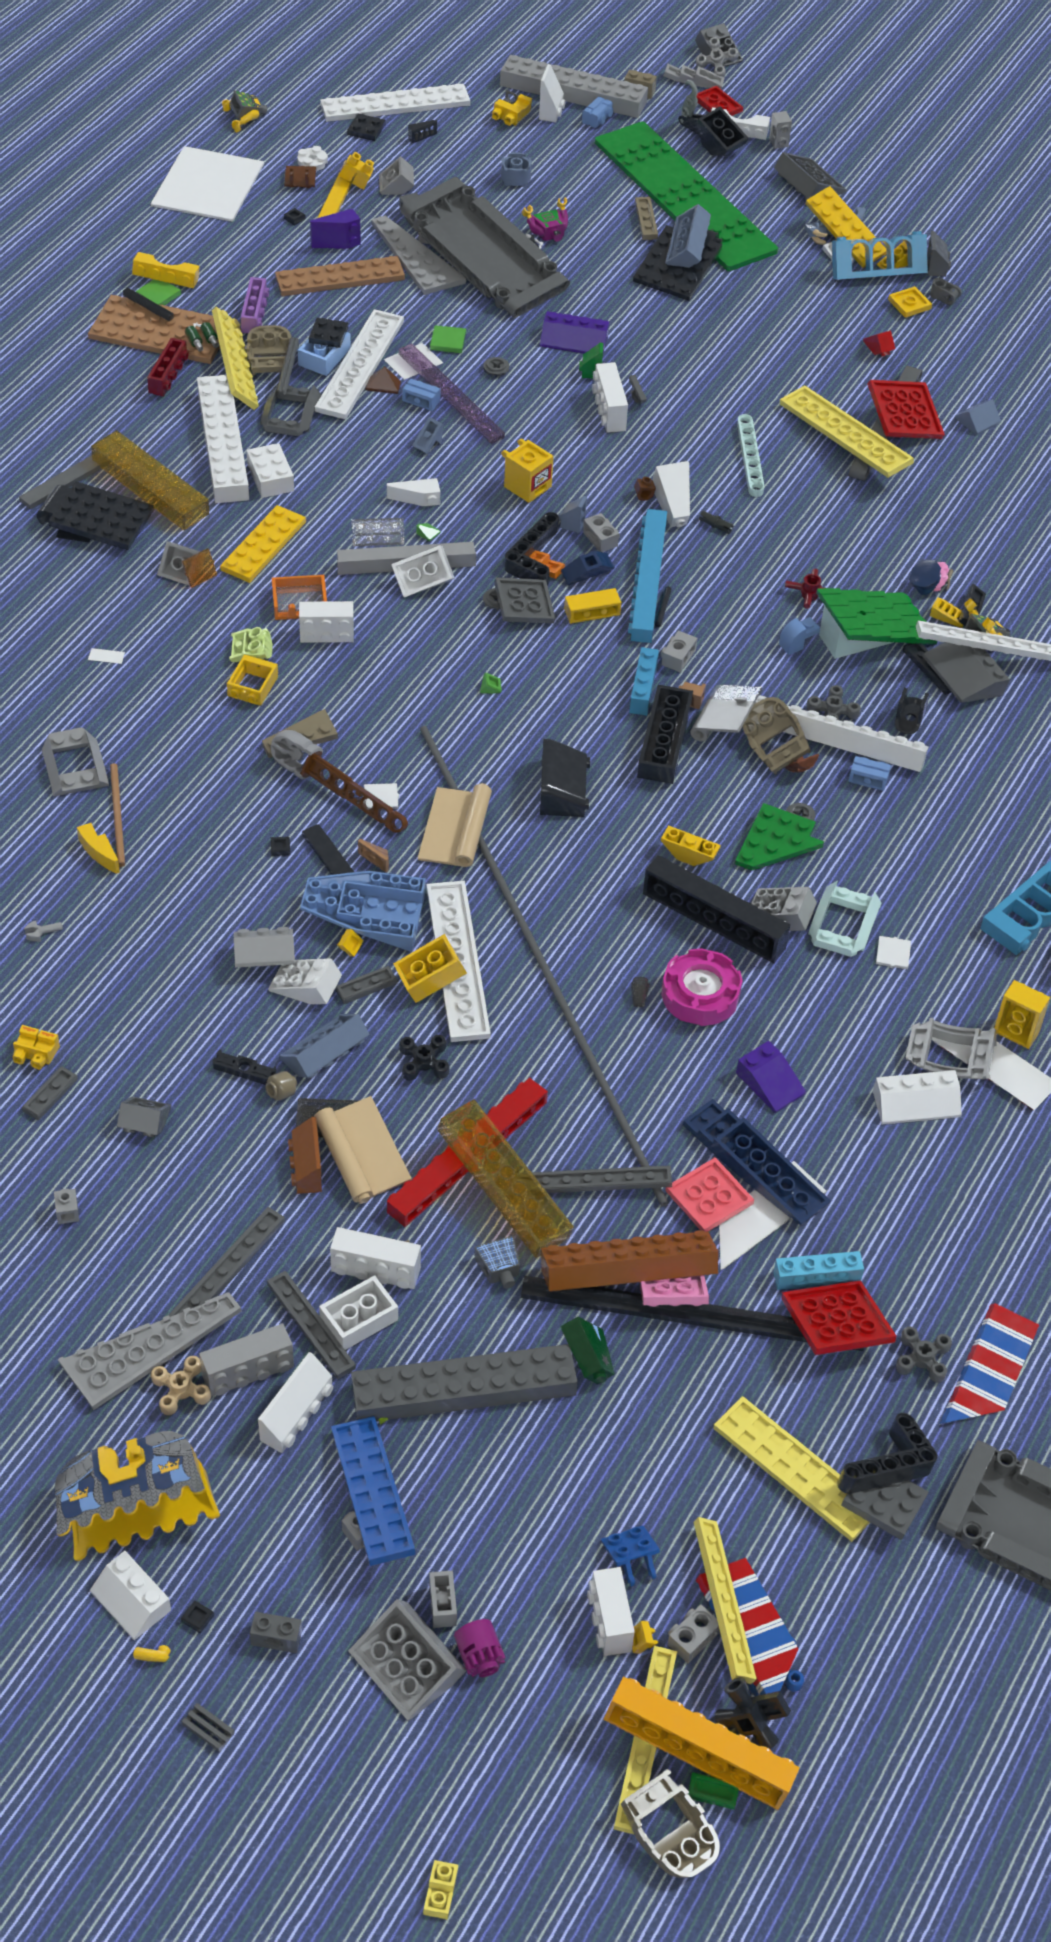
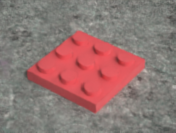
M716 1157L674 1181L672 1187H666V1192L702 1231L712 1230L754 1204L752 1196Z

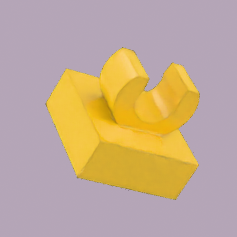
M347 929L337 946L349 956L355 957L364 940L352 929Z
M640 1621L634 1626L633 1653L641 1654L647 1648H653L658 1644V1640H653L652 1634L655 1633V1629L650 1628L649 1621Z

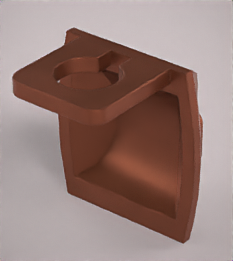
M819 753L805 759L802 756L796 762L787 765L785 769L791 772H804L814 766Z

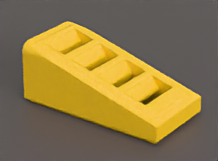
M937 597L932 606L930 617L960 628L964 626L957 619L958 617L960 618L962 610Z

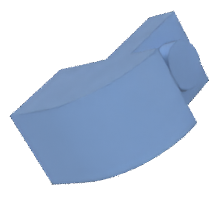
M811 617L802 621L795 618L782 630L779 645L788 655L798 652L804 648L806 638L820 633V627Z

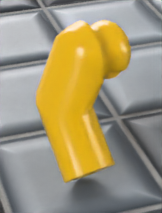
M165 1645L159 1646L158 1650L136 1647L133 1656L137 1660L163 1663L169 1659L168 1655L171 1650Z

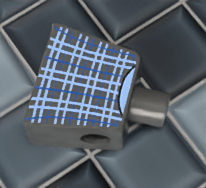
M509 1236L475 1246L474 1259L489 1283L493 1284L501 1281L503 1288L513 1287L515 1285L513 1277L519 1275V1260L514 1237Z

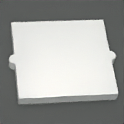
M397 783L364 784V789L385 802L392 809H398L399 794L397 793ZM370 799L366 800L367 807L371 809L373 806Z
M879 936L876 964L890 966V968L908 969L911 941L897 939V937Z

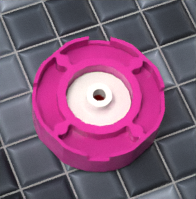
M706 949L688 950V954L680 957L676 955L668 962L663 977L661 993L664 1005L672 1015L681 1021L700 1026L723 1022L736 1011L743 982L740 970L737 971L732 965L733 961L722 953Z

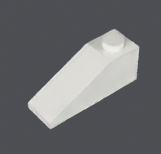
M434 478L387 483V499L419 506L440 505L438 480Z

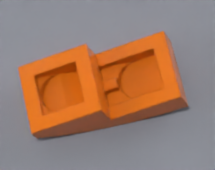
M535 550L529 556L548 566L549 577L555 579L561 574V569L565 567L564 563L550 560V555Z

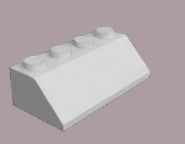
M955 1070L876 1078L873 1094L882 1125L956 1118L962 1115L960 1084Z
M309 1352L258 1418L260 1441L280 1453H283L287 1447L290 1448L293 1445L296 1434L299 1430L303 1431L305 1429L308 1418L312 1413L315 1414L319 1410L323 1398L328 1397L333 1390L332 1375L312 1353Z

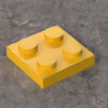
M915 286L890 294L888 297L890 303L905 318L932 308V303Z

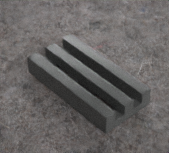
M196 1703L192 1711L190 1710L187 1718L181 1721L183 1726L218 1752L222 1750L235 1734L234 1729L198 1703ZM199 1713L200 1715H202L204 1718L213 1723L227 1735L225 1736L223 1733L214 1728L212 1725H210L204 1719L199 1717L197 1714ZM191 1721H196L206 1730H208L210 1733H212L222 1741L218 1743L208 1734H206L193 1723H191Z

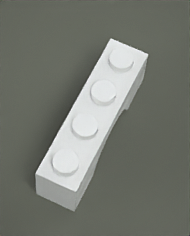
M723 109L747 137L766 140L770 117L755 115L749 119H737L732 117L727 110Z

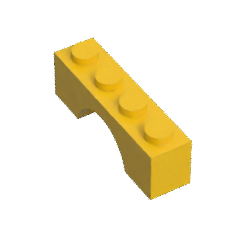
M138 252L133 259L132 275L194 288L199 279L200 266L185 262L179 265H167L158 262L154 255Z

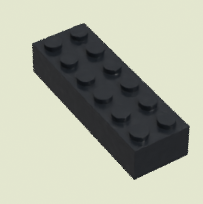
M664 685L657 686L638 763L637 778L674 784L692 707L693 690Z

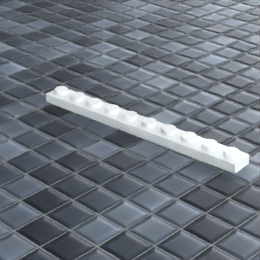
M918 621L916 624L918 636L922 639L1051 661V644Z

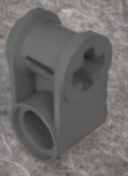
M935 278L932 282L930 296L947 305L954 304L956 298H959L962 294L959 286L942 278Z

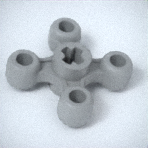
M712 37L709 40V48L712 50L710 55H698L696 65L704 68L706 65L712 64L715 67L714 73L725 77L724 61H736L739 53L736 48H730L727 52H723L719 49L720 40L717 37Z

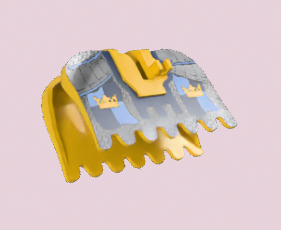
M162 1431L139 1440L134 1438L126 1441V1458L129 1461V1465L121 1468L119 1467V1459L115 1450L105 1445L95 1450L83 1452L66 1463L55 1481L56 1532L58 1536H64L69 1533L72 1524L73 1557L75 1561L84 1559L90 1547H95L98 1553L107 1552L112 1540H117L120 1546L125 1547L130 1544L132 1535L138 1533L141 1539L148 1540L153 1536L154 1529L157 1526H160L163 1532L170 1533L175 1529L178 1520L182 1519L185 1525L193 1526L196 1524L200 1513H205L209 1519H216L220 1516L207 1472L198 1460L191 1444L183 1435L173 1431Z

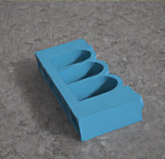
M913 231L912 235L895 236L890 240L876 237L869 242L863 239L846 240V237H837V240L832 241L833 279L928 273L927 234H922L921 231ZM899 240H903L907 244L908 267L894 268V246ZM881 241L886 246L887 269L873 270V247L877 242ZM857 243H861L865 247L866 270L852 271V248Z
M1051 860L983 917L980 929L1015 955L1019 954L1022 950L1028 949L1031 944L1030 941L1036 939L1040 928L1051 925V894L1041 887L1045 883L1051 887ZM1030 897L1049 912H1040L1026 903L1025 900ZM1013 911L1030 923L1032 927L1022 926L1008 915Z

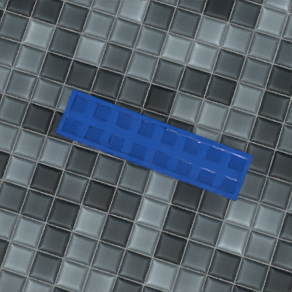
M375 1416L331 1426L369 1565L373 1566L416 1555Z

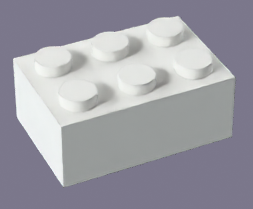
M279 443L247 450V465L261 498L294 491V475Z
M353 601L299 602L300 643L354 642Z
M375 1275L319 1306L321 1319L345 1350L398 1320L397 1304Z
M621 1567L593 1571L592 1580H589L587 1596L589 1605L593 1604V1625L598 1626V1634H596L597 1646L602 1648L603 1656L629 1653L632 1651L635 1632Z

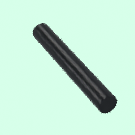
M669 586L665 587L655 621L656 627L662 626L672 590Z

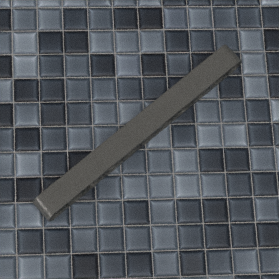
M907 365L898 381L920 382L923 370ZM878 416L871 430L888 440L889 437L885 436ZM856 456L848 476L865 481L873 467Z

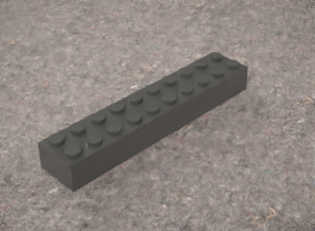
M569 1344L353 1371L351 1372V1385L356 1420L375 1416L376 1421H378V1419L384 1417L390 1420L575 1396L577 1392V1377Z

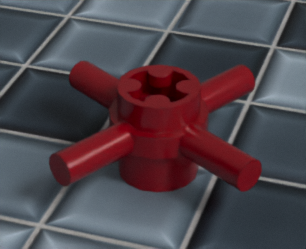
M812 569L811 574H807L802 583L787 580L785 583L786 588L801 590L802 597L805 599L803 606L806 609H809L811 602L819 597L817 589L824 588L821 586L818 569Z

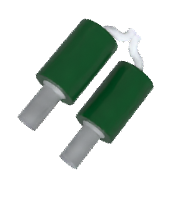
M204 322L203 324L194 323L193 326H188L185 329V335L189 342L198 351H203L201 345L203 341L195 328L196 326L200 327L208 343L212 344L214 348L219 346L217 342L218 336L209 322Z

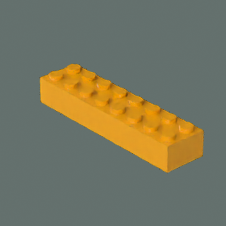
M624 1676L603 1719L701 1771L737 1787L740 1791L779 1810L789 1794L800 1768L792 1760L781 1758L773 1754L769 1748L758 1746L750 1742L747 1737L730 1732L726 1726L719 1723L715 1724L707 1720L703 1714L692 1712L684 1708L681 1703L670 1701L663 1697L660 1692L653 1689L649 1690L641 1686L637 1680Z

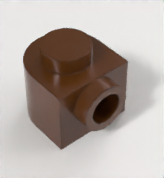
M649 477L637 479L634 485L637 497L641 501L651 499L656 490L653 480Z

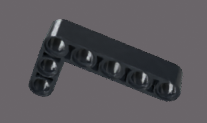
M554 512L546 513L506 552V572L520 579L546 580L548 586L549 567L529 556L535 550L540 551L557 534L558 514Z
M907 1413L897 1414L889 1430V1435L900 1452L845 1464L837 1481V1486L842 1492L852 1494L925 1477L931 1473L938 1458L937 1452L911 1415Z

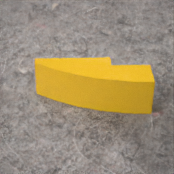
M92 823L77 827L78 840L85 851L106 869L116 874L120 873L118 859L106 834L98 836Z

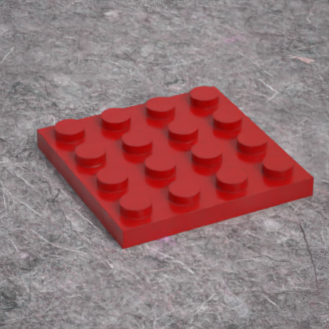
M869 380L867 385L886 437L942 439L945 434L926 382Z
M861 1280L782 1292L781 1299L815 1355L895 1343L896 1334Z

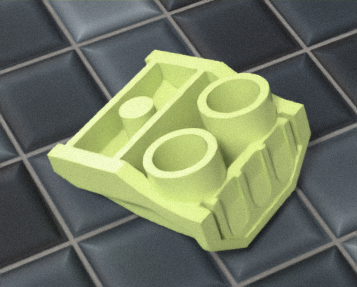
M255 627L231 634L233 638L232 652L229 657L231 662H240L244 654L258 659L272 657L273 643L267 628Z

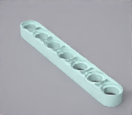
M742 414L738 417L737 428L748 492L751 496L760 497L764 492V481L753 419L750 415Z

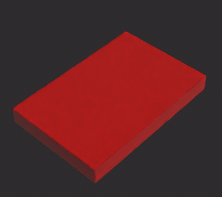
M717 86L697 93V103L708 112H711L712 108L720 106L722 109L727 110L731 116L743 112V106Z

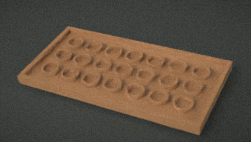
M117 295L109 297L88 332L89 339L160 354L170 338L185 340L187 351H189L188 360L207 364L212 363L220 348V344L217 348H214L212 344L208 343L198 326L195 328L202 338L203 342L201 345L203 351L200 352L196 347H193L185 335V329L188 326H193L194 323L203 324L204 322H209L217 334L212 315L160 305L174 313V318L171 321H167L130 299Z

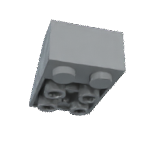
M810 887L757 889L752 904L790 924L789 931H805L817 902Z

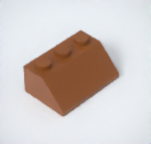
M311 1117L293 1129L292 1139H288L289 1152L293 1151V1156H290V1169L295 1168V1173L291 1174L292 1186H296L297 1194L322 1192L316 1117Z

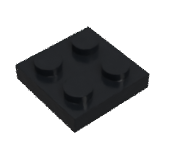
M357 114L347 129V135L376 141L386 125V120L365 114Z
M317 317L309 335V343L341 348L348 330V322Z

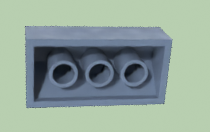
M699 204L676 217L665 262L667 265L691 267L701 261L711 214Z
M340 1014L285 1051L279 1058L298 1077H307L309 1079L316 1076L318 1070L322 1067L325 1068L333 1064V1060L338 1056L346 1055L352 1046L362 1044L365 1041L364 1038L370 1034L359 1014Z

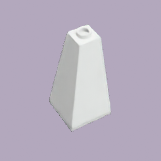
M689 462L656 466L652 479L656 487L654 494L662 510L667 511V520L670 527H682L687 524L690 516Z

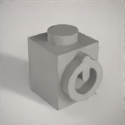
M62 1189L54 1191L58 1224L78 1222L79 1212L76 1190Z

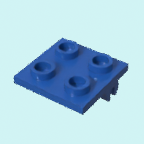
M644 1525L633 1527L618 1534H611L601 1539V1543L616 1566L623 1565L630 1587L635 1586L630 1560L644 1556L649 1576H651L652 1580L657 1578L652 1555L660 1553V1549Z

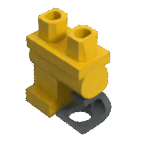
M507 90L505 100L498 99L494 103L492 118L495 120L502 119L506 125L510 126L513 124L516 126L518 121H521L530 112L532 98ZM509 94L515 97V101L510 100Z

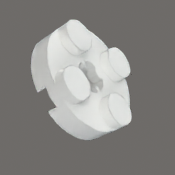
M320 146L300 149L298 151L297 159L299 166H314L316 171L323 169L325 164L328 163V156L325 151L321 150Z

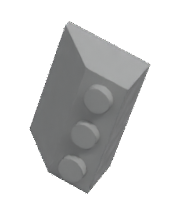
M279 927L276 930L259 928L257 931L240 929L234 932L235 968L295 964L293 929L288 927Z

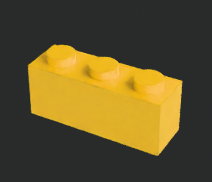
M616 588L565 596L564 610L571 624L618 616L621 614L622 602Z

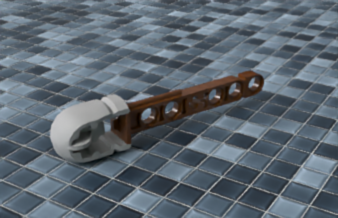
M284 730L273 738L271 743L272 756L276 762L288 771L293 772L300 779H306L311 776L378 822L385 823V827L395 833L407 829L408 821L405 816L398 811H394L392 807L354 782L351 777L321 757L323 749L313 744L311 740L293 730ZM303 752H306L308 757L305 763L301 764L297 760L300 761L304 755ZM325 769H327L330 773L328 779H326L323 775V771ZM339 779L344 782L343 789H340L337 785ZM367 799H370L373 803L371 809L366 805ZM382 809H385L387 812L386 819L381 817L380 812ZM396 819H399L402 823L400 829L395 826Z

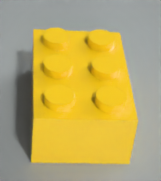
M445 934L393 963L415 1003L467 974Z
M1014 980L1003 996L994 1027L996 1034L1030 1049L1040 1032L1050 997Z

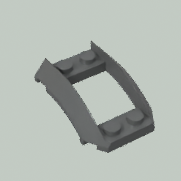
M277 384L267 398L260 425H263V429L266 432L300 436L303 434V431L309 432L315 412V405L320 399L321 393L315 385H313L311 390L304 387L294 388L288 385L286 395L279 396L277 394ZM284 399L304 402L305 406L300 423L294 420L271 419V413L276 400Z

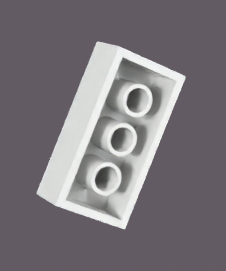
M616 363L596 364V371H593L595 384H592V392L595 394L598 413L602 415V426H605L606 432L626 431L628 403Z
M339 1227L336 1229L330 1248L332 1272L339 1275L355 1276L362 1280L369 1279L375 1275L381 1284H392L403 1289L415 1288L421 1268V1245Z

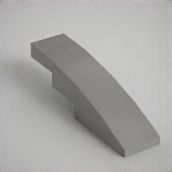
M667 64L663 74L664 77L677 82L685 83L686 80H691L696 86L705 88L714 86L722 88L725 79L699 66L697 70H694L685 65L679 69Z

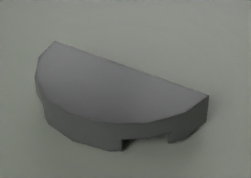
M630 375L629 383L632 384L633 388L630 392L633 400L639 404L645 403L647 398L636 375Z

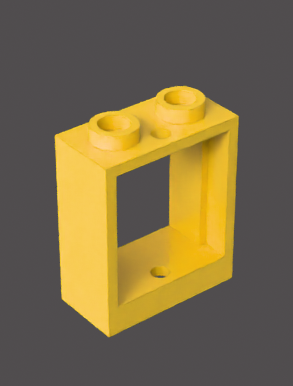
M244 654L227 682L228 696L261 706L278 678V664ZM246 673L266 679L260 690L240 685Z

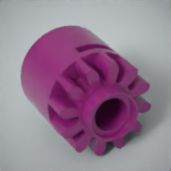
M475 1620L465 1624L455 1632L454 1639L468 1675L471 1674L474 1677L479 1674V1677H488L499 1670L500 1664L505 1663L504 1659L506 1657L491 1620Z

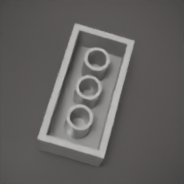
M283 1323L199 1353L202 1377L206 1386L211 1391V1397L223 1395L234 1388L245 1387L251 1382L264 1380L270 1375L278 1372L283 1373L294 1367L293 1344Z

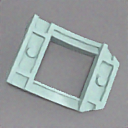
M837 880L826 887L808 934L811 935V941L814 946L852 957L857 954V951L865 950L868 937L882 903L876 892L870 897L864 893L850 891L847 888L837 887ZM830 902L866 913L856 940L820 929Z

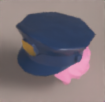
M922 560L912 568L909 580L921 595L930 594L932 591H940L941 587L948 580V565L945 562H936V560Z

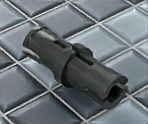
M703 510L700 514L701 516H699L700 521L711 525L714 529L718 528L728 534L733 530L730 527L733 528L734 524L721 519L718 515L714 516Z

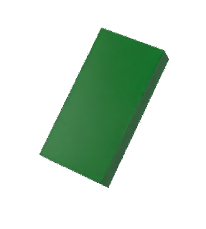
M692 1772L688 1795L692 1800L735 1810L739 1789L717 1778Z

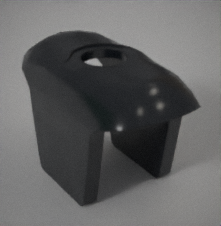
M904 687L898 704L895 727L904 734H914L918 731L926 712L929 693H925L923 700L907 697L908 688ZM907 715H913L916 719L914 721H908L905 717Z

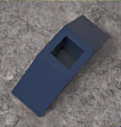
M593 551L579 556L561 569V573L569 586L613 570L615 567L607 553Z

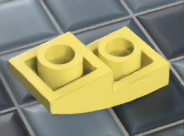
M434 1860L423 1915L448 1920L459 1865Z

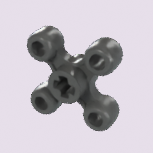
M838 685L830 687L827 701H822L817 696H811L806 704L808 711H824L825 716H833L837 720H839L841 714L847 715L850 719L858 718L861 707L856 702L843 704V689Z
M911 1326L905 1327L901 1333V1342L911 1347L912 1354L902 1355L897 1359L895 1365L897 1372L901 1375H907L917 1366L919 1368H927L929 1377L933 1382L940 1383L944 1381L947 1376V1368L944 1364L938 1363L935 1356L939 1353L945 1354L950 1351L952 1346L951 1338L946 1334H940L933 1343L925 1340L921 1341L917 1329Z

